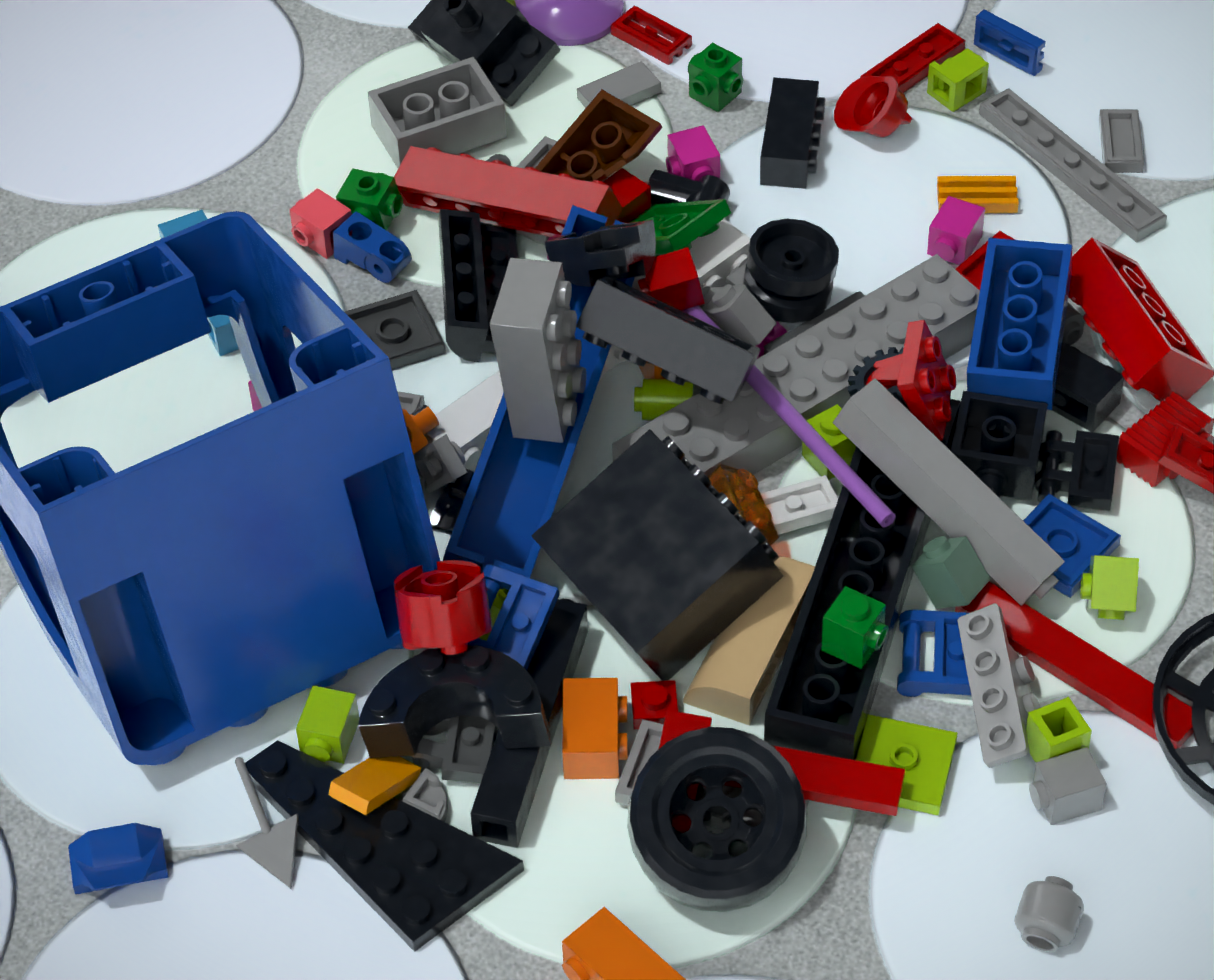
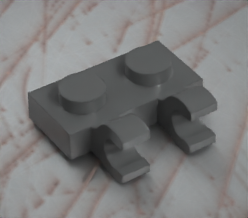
M461 715L445 719L430 728L425 735L434 736L448 731L446 743L422 738L416 754L412 756L413 764L421 767L420 773L425 768L432 772L442 768V780L481 783L493 748L496 725L479 716Z

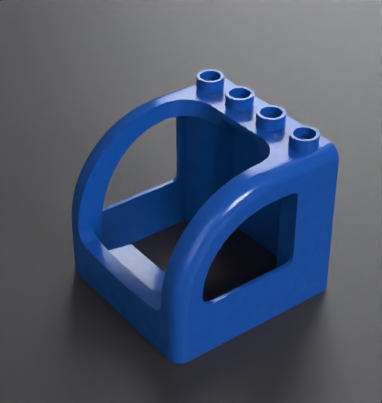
M233 211L219 214L0 307V420L4 411L11 404L35 390L50 403L211 333L207 318L216 315L229 316L241 356L262 406L259 410L117 473L112 470L97 450L83 446L59 450L18 468L0 422V548L34 616L70 677L123 756L129 762L136 765H161L168 763L180 756L187 746L228 726L242 727L252 724L265 715L268 707L308 688H312V686H331L339 682L347 674L348 669L389 649H403L394 594V580L404 571L422 565L423 573L438 570L437 562L440 561L389 357L285 250L245 212ZM291 332H292V333L301 341V343H302V344H301L300 346H298L297 348L295 347V344H294V341H293V337H292Z

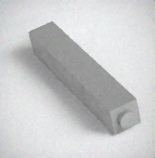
M874 378L847 401L832 423L951 538L966 536L986 572L1014 600L1022 606L1034 594L1039 599H1042L1058 583L1059 580L1054 574L1065 561L878 380Z

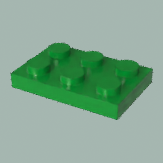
M725 199L657 204L651 206L629 223L647 220L654 221L656 238L655 257L687 247L690 250L692 248V241L718 230L720 227L719 222L730 215L731 211Z

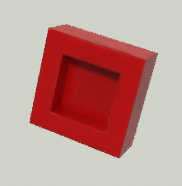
M675 680L631 683L633 730H639L642 719L664 724L667 710L678 712Z

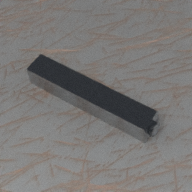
M570 599L557 600L527 669L541 697L550 728L551 744L563 710V678H573L588 633L587 604L576 603ZM498 730L470 813L474 837L484 842L518 848L551 746L505 749L500 730Z

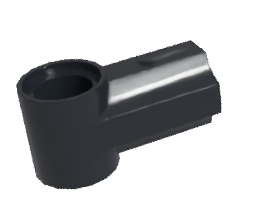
M655 169L649 178L648 185L651 186V203L654 204L725 199L727 202L730 197L728 185L722 179L712 175L702 176L698 181Z

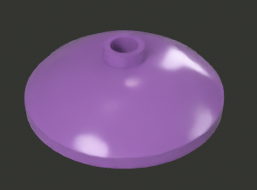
M515 0L516 8L520 10L529 24L553 40L558 46H576L596 41L611 32V24L623 15V0Z

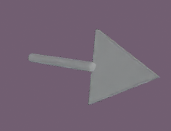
M237 757L235 765L262 832L236 846L291 889L299 815L295 814L270 827L243 758Z

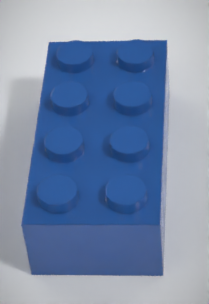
M999 238L988 239L967 367V391L1048 403L1047 410H1052L1072 277V245Z

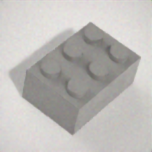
M474 57L368 91L371 126L397 168L402 163L410 146L424 149L434 147L444 153L456 155L507 137L505 103Z

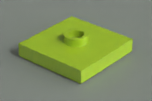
M868 714L856 760L905 769L899 807L939 816L958 733Z

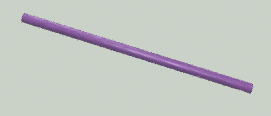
M699 306L682 310L719 328ZM753 365L746 380L748 384L882 527L892 524L896 517L895 514L761 371Z

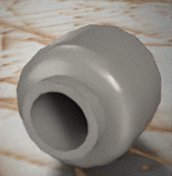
M1047 876L1045 881H1034L1025 887L1014 922L1017 929L1022 933L1021 938L1026 944L1039 950L1054 952L1059 947L1067 946L1074 940L1084 911V904L1081 897L1072 891L1073 885L1069 881L1056 876Z

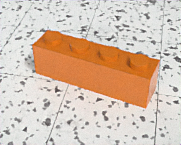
M605 907L600 909L562 941V968L570 980H686Z

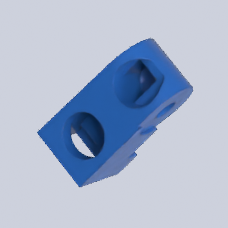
M357 211L333 232L334 259L346 265L351 261L364 270L367 269L373 277L383 283L392 281L412 260L411 253L403 241Z

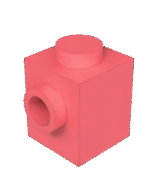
M317 188L289 209L292 223L291 232L300 245L308 246L328 259L334 254L333 232L352 215L351 209Z

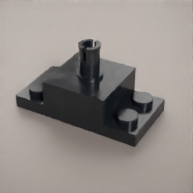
M431 0L408 26V29L416 37L452 63L474 57L501 99L511 107L561 50L553 40L530 25L520 10L506 0Z

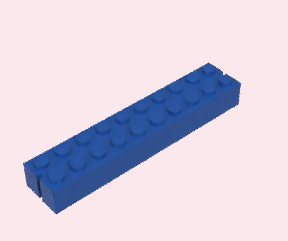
M572 205L562 235L576 232L577 237H579L584 232L600 229V227L605 226L608 217ZM615 220L614 225L623 224V222ZM635 277L617 280L632 287ZM571 283L572 293L569 305L570 310L576 311L578 322L594 286H576ZM576 327L575 339H580L582 344L580 367L586 368V386L583 393H577L575 400L577 402L576 421L574 426H568L563 443L513 438L503 392L445 550L443 561L460 560L475 563L480 566L481 574L485 565H494L528 578L531 577L541 548L531 535L552 517L611 345L607 344L606 348H602L583 338L585 331Z

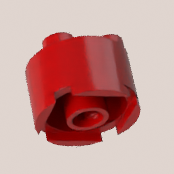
M460 560L438 561V570L423 573L422 565L410 568L397 576L394 580V594L400 634L405 649L440 648L441 652L446 655L459 654L468 649V642L492 630L484 572L481 574L480 566Z

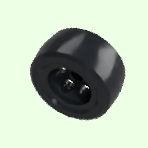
M707 727L688 731L666 742L649 758L636 778L629 799L627 829L632 851L643 873L660 892L679 904L701 911L727 912L749 907L770 896L786 881L800 858L807 836V807L802 786L789 762L772 745L754 734L738 729ZM735 781L740 784L742 791L739 796L735 798L727 797L722 790L725 783ZM691 785H702L706 790V796L699 801L690 799L687 790ZM751 809L757 810L762 815L761 823L755 827L748 826L743 820V815ZM678 816H686L691 821V828L684 833H680L672 826L673 820ZM712 816H722V823L728 820L730 823L729 828L724 829L723 833L719 834L712 833L711 830L708 831L705 826L711 824ZM734 842L744 843L748 849L746 852L736 857L729 854L728 847ZM702 844L706 848L711 849L712 856L709 859L697 856L693 853V849Z

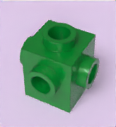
M712 42L702 52L695 54L688 64L689 97L716 112H720L742 93L741 57Z
M352 168L336 195V200L350 208L352 214L357 211L386 231L393 219L399 216L403 205V199L394 177L384 173H373Z

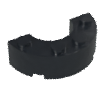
M468 645L466 651L454 655L443 654L440 648L426 649L399 664L373 688L362 708L358 723L370 758L413 756L416 754L420 740L430 728L445 719L461 715L479 716L494 723L500 730L505 749L551 746L549 724L538 688L531 675L511 657L479 645Z

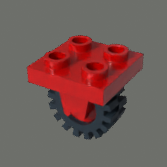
M925 320L908 322L904 348L902 347L898 352L896 347H889L888 354H884L881 349L875 352L876 358L871 360L867 356L862 359L864 366L856 365L853 369L855 376H849L848 383L850 386L847 387L848 392L852 397L875 378L930 432L942 441L946 422H949L951 419V406L949 402L951 391L955 390L957 383L955 370L952 365H947L942 355L940 341L937 336L931 334Z

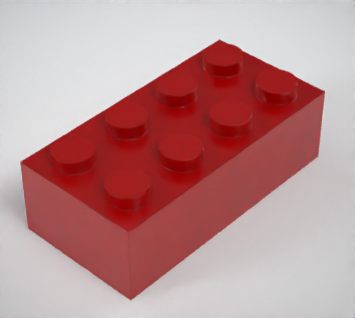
M1093 237L1072 256L1069 298L1083 308L1085 314L1082 316L1084 321L1092 330L1101 334L1105 340L1102 343L1103 349L1110 357L1121 363L1124 368L1121 374L1130 386L1138 391L1141 388L1147 390L1160 402L1166 399L1167 396L1170 397L1172 392H1176L1188 400L1214 376V368L1137 261Z

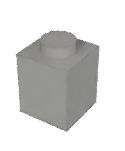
M1086 747L1036 762L1033 783L1029 784V792L1037 810L1043 809L1050 825H1054L1102 810L1107 783Z

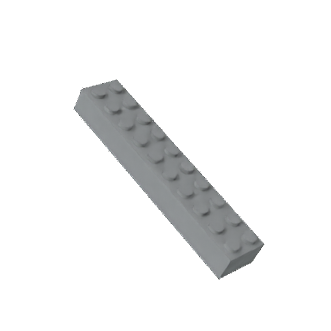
M936 254L756 359L754 365L792 406L808 420L836 404L843 408L851 398L847 387L850 386L848 383L849 376H855L853 372L855 366L863 367L862 359L867 356L871 360L876 358L875 352L882 349L884 354H888L889 347H896L898 352L902 347L904 348L908 322L925 320L931 334L937 336L940 341L944 359L969 346L972 343L980 290ZM746 381L739 396L733 402L724 400L723 404H718L699 393L612 443L613 461H615L643 434L651 429L661 441L669 436L683 451L684 457L692 465L696 464L710 479L711 485L719 493H724L801 447L802 440Z

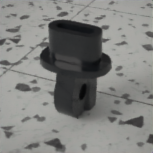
M466 469V474L458 477L454 483H448L442 490L430 516L432 528L453 531L472 480L473 471Z

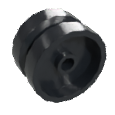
M789 218L770 221L757 228L750 238L743 285L749 289L775 321L786 323L810 321L821 315L830 304L833 280L838 266L839 248L829 233L820 226L808 221Z

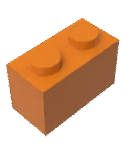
M563 678L562 756L564 779H619V760L628 759L627 733H619V723H628L627 696H618V678Z

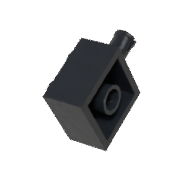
M963 391L951 452L999 498L1007 496L1032 500L1048 403Z

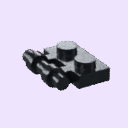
M1077 430L1075 443L1062 441L1063 435L1059 431H1048L1045 441L1041 445L1039 460L1042 462V467L1037 472L1035 479L1038 502L1040 503L1048 494L1055 497L1056 493L1063 491L1069 492L1067 504L1070 506L1110 511L1119 436ZM1063 462L1072 463L1071 471L1059 470V465Z

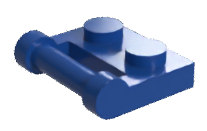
M485 565L483 572L486 580L489 609H491L499 589H507L509 592L487 641L477 638L468 642V645H479L499 651L517 661L527 670L558 600L559 590L557 587L494 565Z
M906 610L900 614L899 630L903 634L902 672L897 677V691L899 694L906 697H916L922 693L971 695L957 622L959 617L969 613ZM924 632H934L933 672L920 671L921 634Z

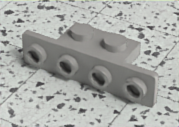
M992 604L963 615L957 620L983 761L988 768L999 766L1029 754L1030 750L1026 734L1028 712L1041 708L1038 699L1031 691L1030 683L1035 681L1032 666L1026 656L1019 657L1008 643L1002 609L998 604Z

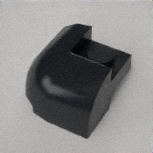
M647 220L602 226L600 229L584 232L579 237H577L576 232L564 234L545 241L546 252L550 261L562 262L565 280L570 281L576 286L593 287L598 279L606 276L615 279L646 276L651 271L655 260L656 238L654 221Z

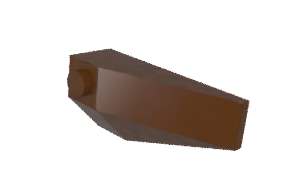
M601 89L535 168L544 173L554 175L564 173L575 179L589 182L593 180L603 181L637 158L663 127L658 121Z

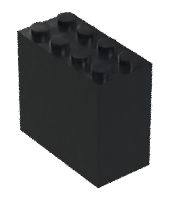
M649 429L531 536L661 681H667L783 577V574L774 563L779 558L778 554L766 542L767 539L750 520L746 522L730 499L723 492L719 493L711 485L710 479L696 464L692 465L684 457L683 451L669 436L661 441Z

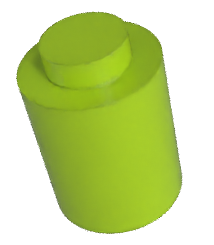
M643 379L642 387L634 388V412H642V420L652 421L693 397L694 384L688 381L682 386L667 379Z

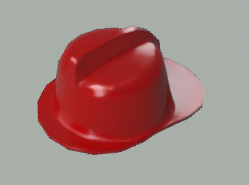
M866 76L857 79L843 91L834 110V121L838 128L845 131L866 132L882 138L892 134L899 125L910 124L912 118L907 113L908 100L905 94L898 88V83L893 77Z

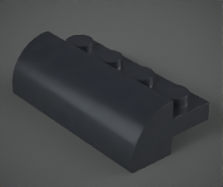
M440 209L438 225L446 342L457 356L479 363L482 352L495 353L490 321L510 258H518L516 230L500 226L481 225L480 213Z

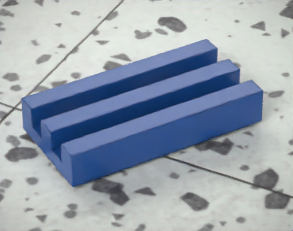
M985 9L976 16L974 45L1033 76H1036L1042 70L1043 64L1040 61L1044 58V52L1041 50L1045 47V40Z

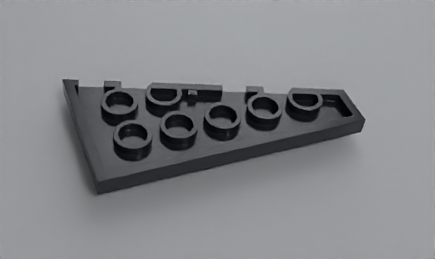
M277 740L245 762L253 785L285 819L295 814L299 815L297 832L414 952L524 871L523 860L395 797L367 815L354 810L328 795L331 781L344 774V772Z

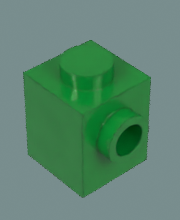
M845 586L823 617L821 651L862 669L872 653L880 649L886 639L889 626L884 624L886 604Z

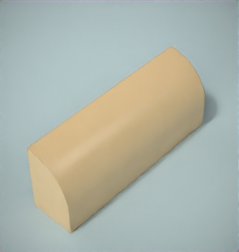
M779 556L774 563L783 574V577L713 640L683 698V703L750 726L785 656L815 566Z

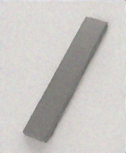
M1010 88L980 104L979 114L1136 243L1166 225L1167 215Z

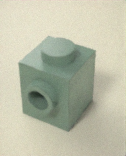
M941 536L929 541L923 547L922 555L911 566L936 609L969 605L990 580L988 573L966 536L948 539L945 536Z

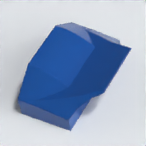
M130 823L91 830L68 845L75 895L169 877L164 839L160 828Z

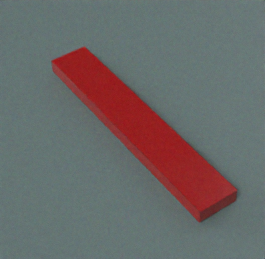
M988 581L969 605L955 607V612L971 613L989 605L998 604L1002 609L1008 643L1017 653L1026 656L1028 660L1157 740L1152 719V692L1154 684L1027 604L1024 603L1021 606L1006 591ZM1167 692L1165 698V722L1169 738L1175 749L1180 748L1193 734L1192 707Z

